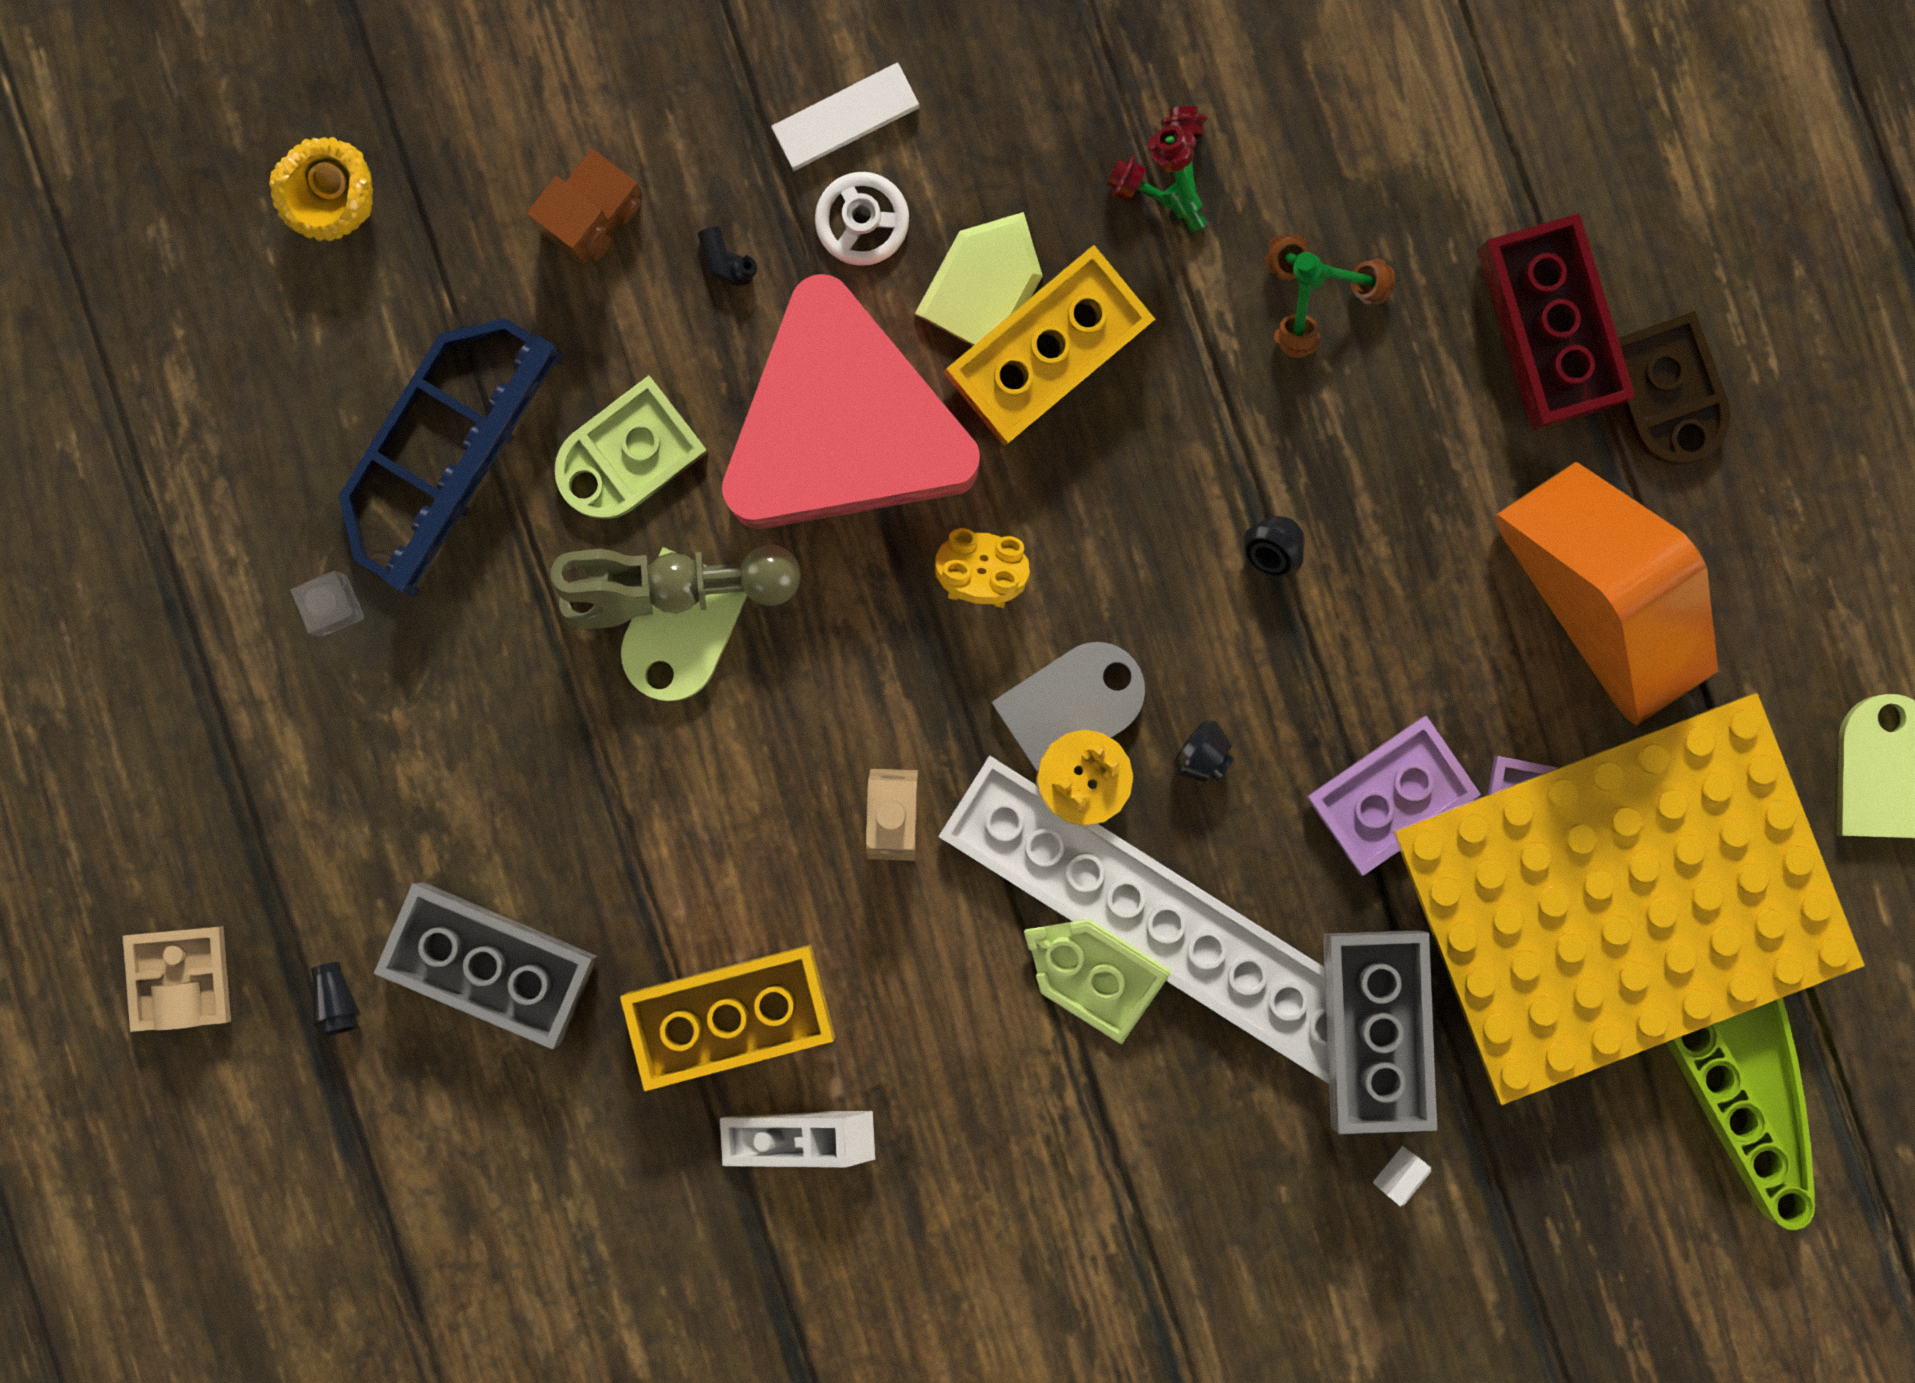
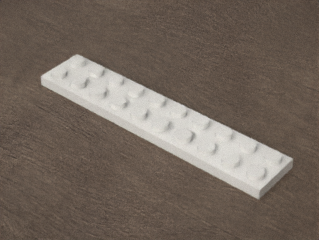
M988 757L938 837L1074 922L1091 919L1170 969L1172 972L1166 980L1167 982L1329 1084L1325 970L1322 965L1099 824L1081 827L1065 822L1049 810L1042 800L1036 784L993 757Z

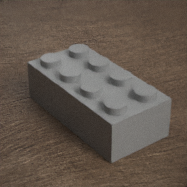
M420 882L411 885L374 974L550 1049H555L561 1045L598 956L434 886Z
M1417 930L1323 934L1331 1128L1338 1134L1437 1131L1429 933Z

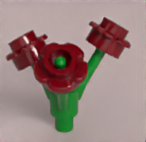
M1196 106L1169 109V117L1162 119L1160 122L1161 126L1165 127L1149 140L1148 151L1152 153V161L1162 170L1174 172L1175 184L1166 191H1161L1141 181L1146 167L1135 162L1136 157L1131 156L1127 163L1118 159L1107 180L1106 185L1114 188L1111 198L1115 199V197L1119 196L1130 202L1137 190L1155 199L1167 209H1173L1178 219H1184L1190 232L1203 228L1207 221L1200 210L1203 204L1196 193L1192 159L1194 156L1193 148L1196 145L1195 139L1204 136L1203 124L1207 121V116L1198 114Z

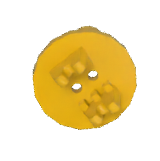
M966 528L955 529L949 534L948 541L941 545L935 557V575L943 588L949 592L948 599L957 600L959 598L975 604H994L995 607L1004 608L1006 601L1012 600L1024 591L1030 576L1029 561L1024 555V544L1012 536L999 537L990 533H974Z
M1080 730L1066 733L1050 744L1040 760L1036 783L1042 800L1053 814L1067 823L1088 827L1104 823L1121 811L1131 794L1133 773L1130 759L1119 743L1104 733ZM1075 767H1080L1082 769L1081 775H1076L1074 773ZM1091 780L1096 783V788L1094 789L1088 786V782Z

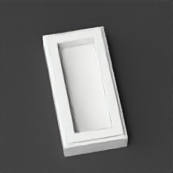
M1402 1146L1373 1183L1399 1206H1404L1432 1171L1430 1166Z

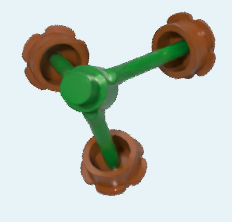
M1280 234L1274 237L1268 244L1269 252L1264 258L1268 271L1272 274L1276 273L1281 280L1296 278L1299 284L1296 314L1285 317L1280 323V329H1277L1274 333L1275 344L1281 345V350L1290 357H1305L1315 352L1320 346L1318 324L1315 320L1306 316L1311 291L1320 288L1325 279L1333 278L1351 282V289L1354 295L1367 305L1384 303L1394 289V270L1391 266H1386V262L1383 259L1375 258L1370 261H1364L1352 272L1322 264L1316 255L1309 252L1306 241L1297 234H1290L1289 236Z

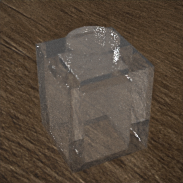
M332 571L290 589L306 629L311 635L323 637L365 619L348 576Z

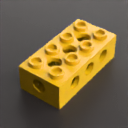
M1093 245L946 368L943 374L1004 446L1151 324L1155 318L1096 246ZM1085 304L1093 309L1096 316L1093 327H1083L1076 322L1074 318V308L1076 305ZM1040 335H1051L1058 341L1060 351L1056 358H1046L1040 354L1037 349V339ZM1013 365L1021 370L1023 374L1021 388L1009 389L1003 385L1000 379V370L1003 366Z

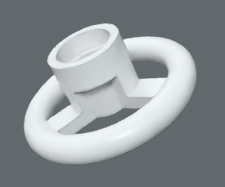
M854 172L836 179L822 193L816 207L815 226L823 246L834 257L852 265H872L889 258L901 246L909 227V211L904 196L891 181L870 172ZM868 186L881 191L890 200L895 213L880 212L877 201L868 194H858L855 187ZM841 194L845 200L842 208V217L846 230L837 241L830 228L829 214L833 202ZM859 210H865L871 215L869 221L863 224L855 222L853 216ZM876 227L893 229L888 240L878 248L870 251L851 250L861 234L869 233Z

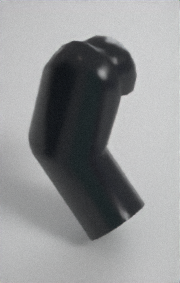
M710 227L697 233L708 271L712 276L734 286H743L753 280L757 273L755 260L749 255L742 257L727 251L720 227Z

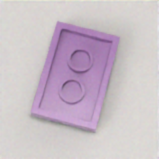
M1423 716L1306 797L1359 875L1364 876L1400 851L1393 831L1471 802L1481 794L1427 716Z

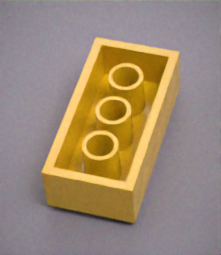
M812 944L639 989L620 996L644 1091L830 1043L835 1039Z

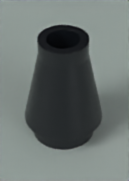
M340 962L326 963L313 967L311 969L313 976V1025L319 1027L320 1036L341 1034L358 1028L357 1017L361 1013L343 976Z

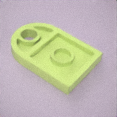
M648 375L573 432L564 441L556 457L555 478L560 493L574 509L592 518L613 519L635 509L702 458L708 451L654 380ZM580 473H591L597 479L598 486L596 492L589 498L581 499L576 497L572 491L574 478Z
M663 547L659 556L676 552ZM745 592L706 595L707 610H701L700 602H697L690 610L678 614L663 612L653 606V615L632 618L621 647L622 665L630 682L643 694L662 701L684 700L701 691L708 684L716 670L747 598ZM657 662H666L673 669V680L664 689L653 688L647 679L649 668Z
M1898 694L1872 696L1856 704L1845 716L1838 736L1837 836L1915 838V700ZM1887 704L1895 707L1900 715L1898 727L1891 732L1884 730L1878 722V713Z

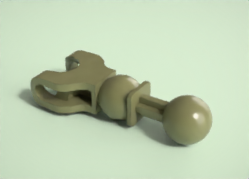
M778 545L759 546L749 552L742 563L715 566L703 565L701 551L695 552L696 561L685 554L671 552L657 557L649 565L647 555L628 556L616 551L593 549L568 552L560 555L554 561L550 576L553 587L560 596L559 608L564 621L575 629H597L615 627L638 616L653 615V606L663 612L678 614L690 610L697 602H700L701 610H707L706 595L745 592L751 600L765 606L780 605L788 601L796 593L801 580V570L794 555ZM575 568L582 569L589 576L587 579L570 583L564 580L565 574ZM574 602L594 604L585 613H578L572 609Z

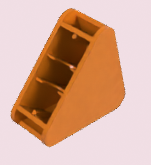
M1574 462L1494 516L1495 523L1503 539L1609 697L1632 724L1638 726L1718 672L1707 566L1695 545L1682 531L1578 462Z

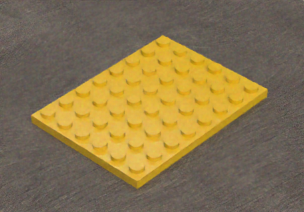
M1758 693L1742 697L1393 831L1494 1095L1500 1105L1865 966Z

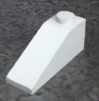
M823 1111L720 1118L722 1166L849 1167L875 1160L873 1111Z

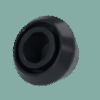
M1270 516L1250 527L1245 532L1242 539V547L1246 559L1260 573L1270 577H1286L1298 572L1303 564L1305 537L1303 531L1294 520L1288 517Z
M1203 721L1194 730L1173 761L1176 774L1205 783L1210 776L1218 781L1234 760V757L1228 754L1232 744L1216 721Z

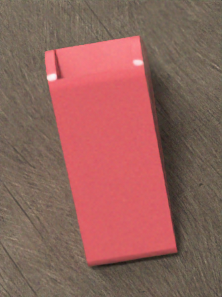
M818 274L801 281L792 293L724 476L722 492L727 506L742 524L753 529H767L962 494L973 486L978 477L980 452L973 438L845 284L833 276Z

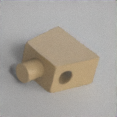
M870 769L867 797V859L915 861L918 770Z

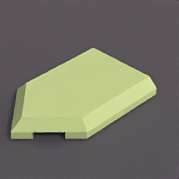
M1024 212L959 231L915 315L974 346L1029 300L1043 275Z
M1091 919L1030 928L1024 931L1028 948L1032 951L1035 962L1036 978L1041 994L1121 1045L1172 972Z

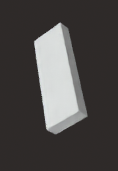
M897 62L771 127L793 171L918 109L919 102Z

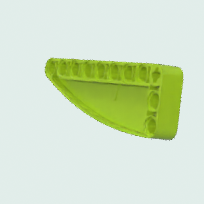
M1783 998L1699 1029L1700 1039L1692 1048L1687 1049L1684 1046L1682 1036L1665 1042L1763 1216L1788 1230H1798L1808 1225L1815 1212L1812 1151L1799 1062ZM1719 1065L1723 1070L1724 1080L1720 1087L1711 1091L1706 1084V1075L1711 1068ZM1743 1108L1748 1116L1747 1123L1741 1131L1733 1132L1730 1127V1117L1737 1109ZM1768 1151L1771 1157V1165L1766 1172L1758 1175L1754 1170V1160L1760 1152ZM1792 1193L1795 1200L1794 1208L1788 1215L1781 1217L1778 1212V1202L1784 1195Z

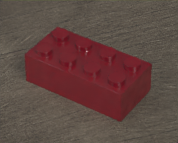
M1580 213L1488 239L1477 250L1531 431L1617 407L1636 397Z

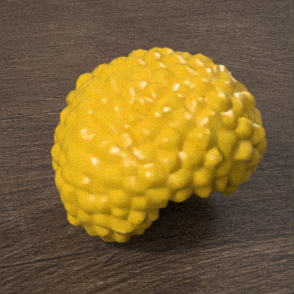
M325 137L320 139L312 138L311 140L304 139L301 144H297L293 149L289 150L287 156L282 158L280 162H277L275 169L271 172L269 185L271 187L273 206L278 210V216L283 219L284 224L288 225L289 228L309 239L313 237L317 241L324 239L332 241L334 238L341 239L343 235H348L352 230L357 229L361 223L369 218L372 212L373 183L371 172L363 159L362 152L358 151L350 143L337 141L334 137L329 139Z

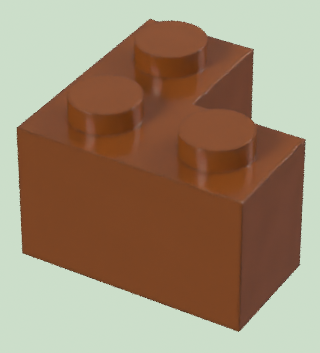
M591 148L566 182L555 175L526 214L543 236L586 267L591 259L598 261L609 249L613 241L610 234L620 221L626 224L636 214L642 203L639 199L642 191L635 180Z

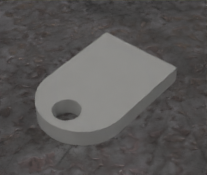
M1091 642L1073 648L991 703L1038 773L1040 760L1050 744L1066 733L1090 730L1104 733L1111 738L1128 727L1142 708L1145 696V683L1141 669L1126 651L1113 644ZM1113 663L1124 665L1130 673L1128 686L1120 691L1111 690L1105 685L1103 680L1105 668Z

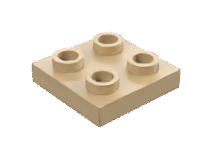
M223 926L123 936L130 1032L171 1030L231 1022Z

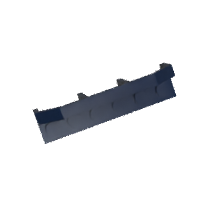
M506 318L438 335L339 494L352 556L355 562L380 576L386 583L397 590L413 597L416 596L420 590L416 585L459 516L463 515L465 517L470 508L466 507L504 444L506 442L511 444L515 437L511 433L555 362L560 364L565 357L554 344L539 335L537 337L533 336ZM509 333L525 343L514 360L513 366L517 370L507 385L501 383L492 394L488 403V407L492 410L487 418L427 382L449 346ZM421 391L476 423L463 442L462 448L466 452L457 466L453 464L448 466L442 474L437 488L382 455ZM376 463L436 499L431 507L425 505L417 514L411 527L415 534L406 548L400 546L396 549L389 559L386 568L367 556L354 500Z

